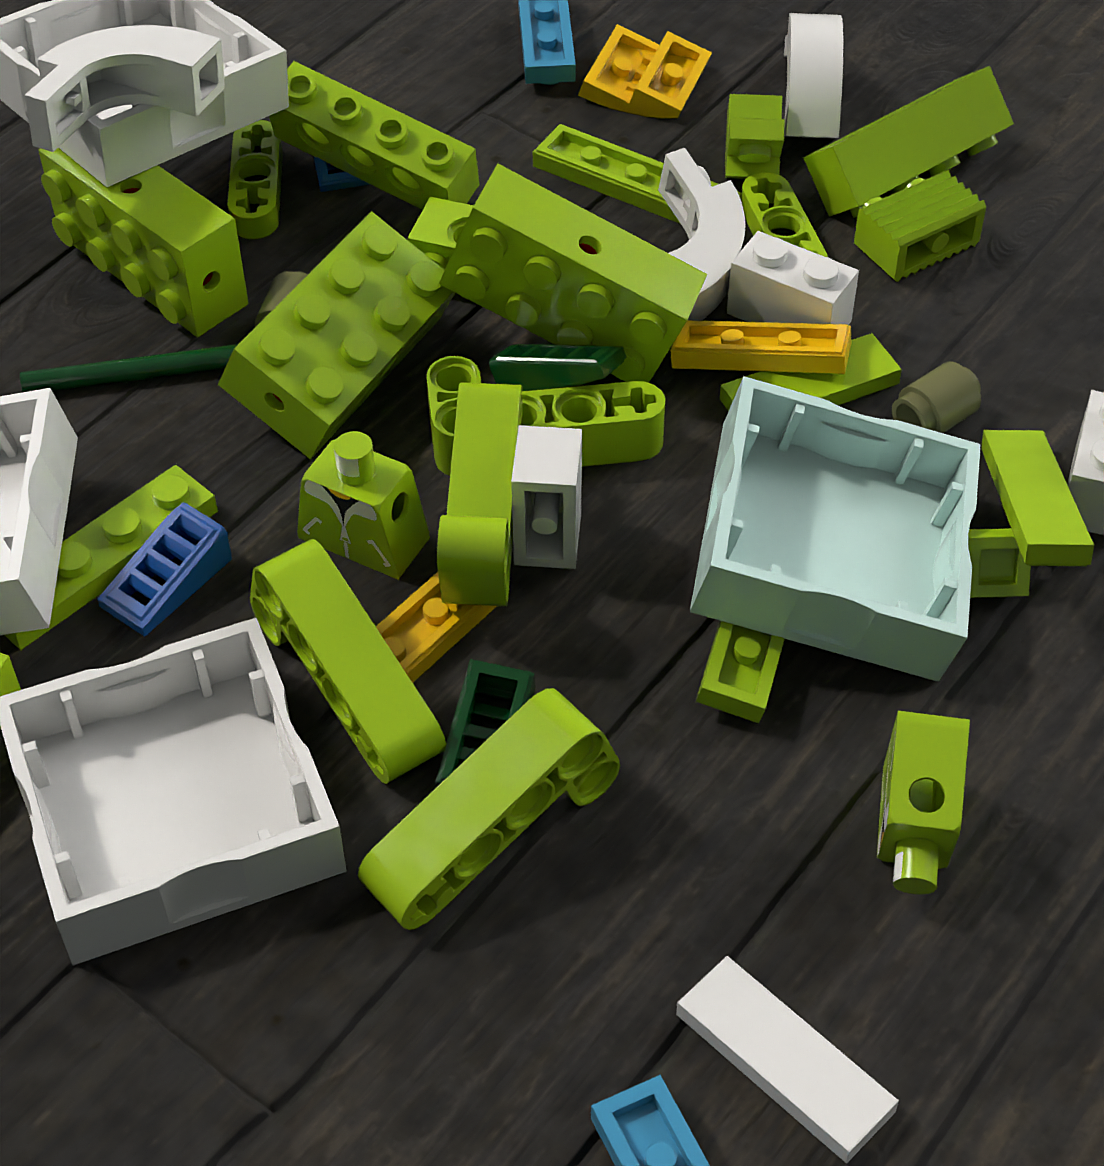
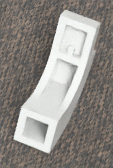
M789 13L788 34L785 37L784 57H787L784 136L839 138L843 79L841 15Z
M160 25L114 27L75 37L57 45L37 59L41 81L25 94V113L29 119L33 146L54 152L89 118L104 110L132 104L155 105L197 117L225 89L221 38L189 29Z
M682 148L665 155L658 191L689 237V241L685 245L669 252V254L707 274L688 320L702 321L717 308L728 293L731 262L740 253L745 236V214L741 199L731 180L712 187L705 169L697 166L687 150Z

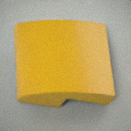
M617 24L584 79L578 96L614 110L644 117L678 118L707 65L712 52L667 31L659 45Z

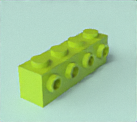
M987 66L957 78L803 158L828 215L832 216L850 210L853 218L858 217L859 209L870 199L880 197V195L889 190L892 195L905 189L910 182L920 178L919 174L927 170L931 176H934L960 164L957 154L966 150L968 156H971L998 143L995 134L1014 123L991 67Z

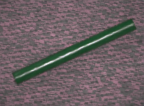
M238 344L20 372V383L22 392L51 388L53 392L222 370L226 368L230 356Z

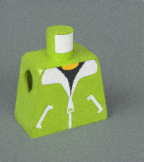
M347 432L332 440L308 468L301 480L297 530L299 539L304 541L315 539L324 549L399 580L430 538L412 470L404 463L374 452L372 440L362 432Z
M898 711L883 766L877 858L885 862L895 863L893 886L899 891L909 894H929L937 889L938 869L946 868L949 865L960 835L969 719Z

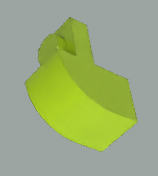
M729 95L725 178L746 179L753 174L761 172L779 175L785 119H782V96Z

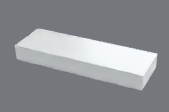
M728 956L677 1002L676 1015L846 1164L896 1112L898 1099Z

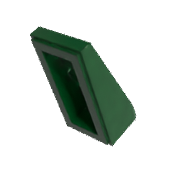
M515 344L508 346L491 358L489 365L496 384L522 385L523 392L573 387L603 379L620 366L627 356L623 346Z
M470 659L437 776V786L458 768L460 760L465 761L477 750L464 747L467 738L485 742L497 731L473 725L474 716L505 723L534 696L536 689L534 672ZM484 695L512 701L511 710L479 703L480 697Z

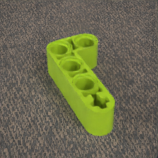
M461 356L440 358L432 363L427 371L429 416L435 463L440 471L449 476L451 472L459 383H481L480 371L477 365L470 359ZM630 381L522 392L521 426L582 429V466L643 461L657 455L663 447L665 396L662 390L651 383Z
M459 383L447 515H441L438 530L437 567L442 603L507 606L513 542L511 480L518 427L522 421V385Z
M310 539L253 569L250 601L255 617L263 632L276 646H280L287 641L290 642L363 758L381 782L387 784L445 751L446 742L444 734L435 716L319 542L315 539Z
M554 688L545 689L529 699L372 848L359 867V880L403 928L408 930L418 928L435 917L563 793L579 806L587 805L604 794L618 775L620 761L602 731L559 691Z

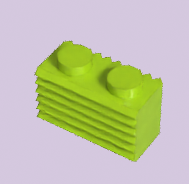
M949 170L926 180L917 178L910 182L905 189L885 198L874 197L859 209L854 244L898 282L902 276L907 278L911 272L916 274L920 268L924 270L928 264L933 266L937 260L941 262L945 257L950 258L954 252L958 254L962 249L967 250L970 245L975 247L980 241L986 204L984 200L979 201L977 194L972 195L970 188L965 189L963 182L958 183L956 176L951 177Z

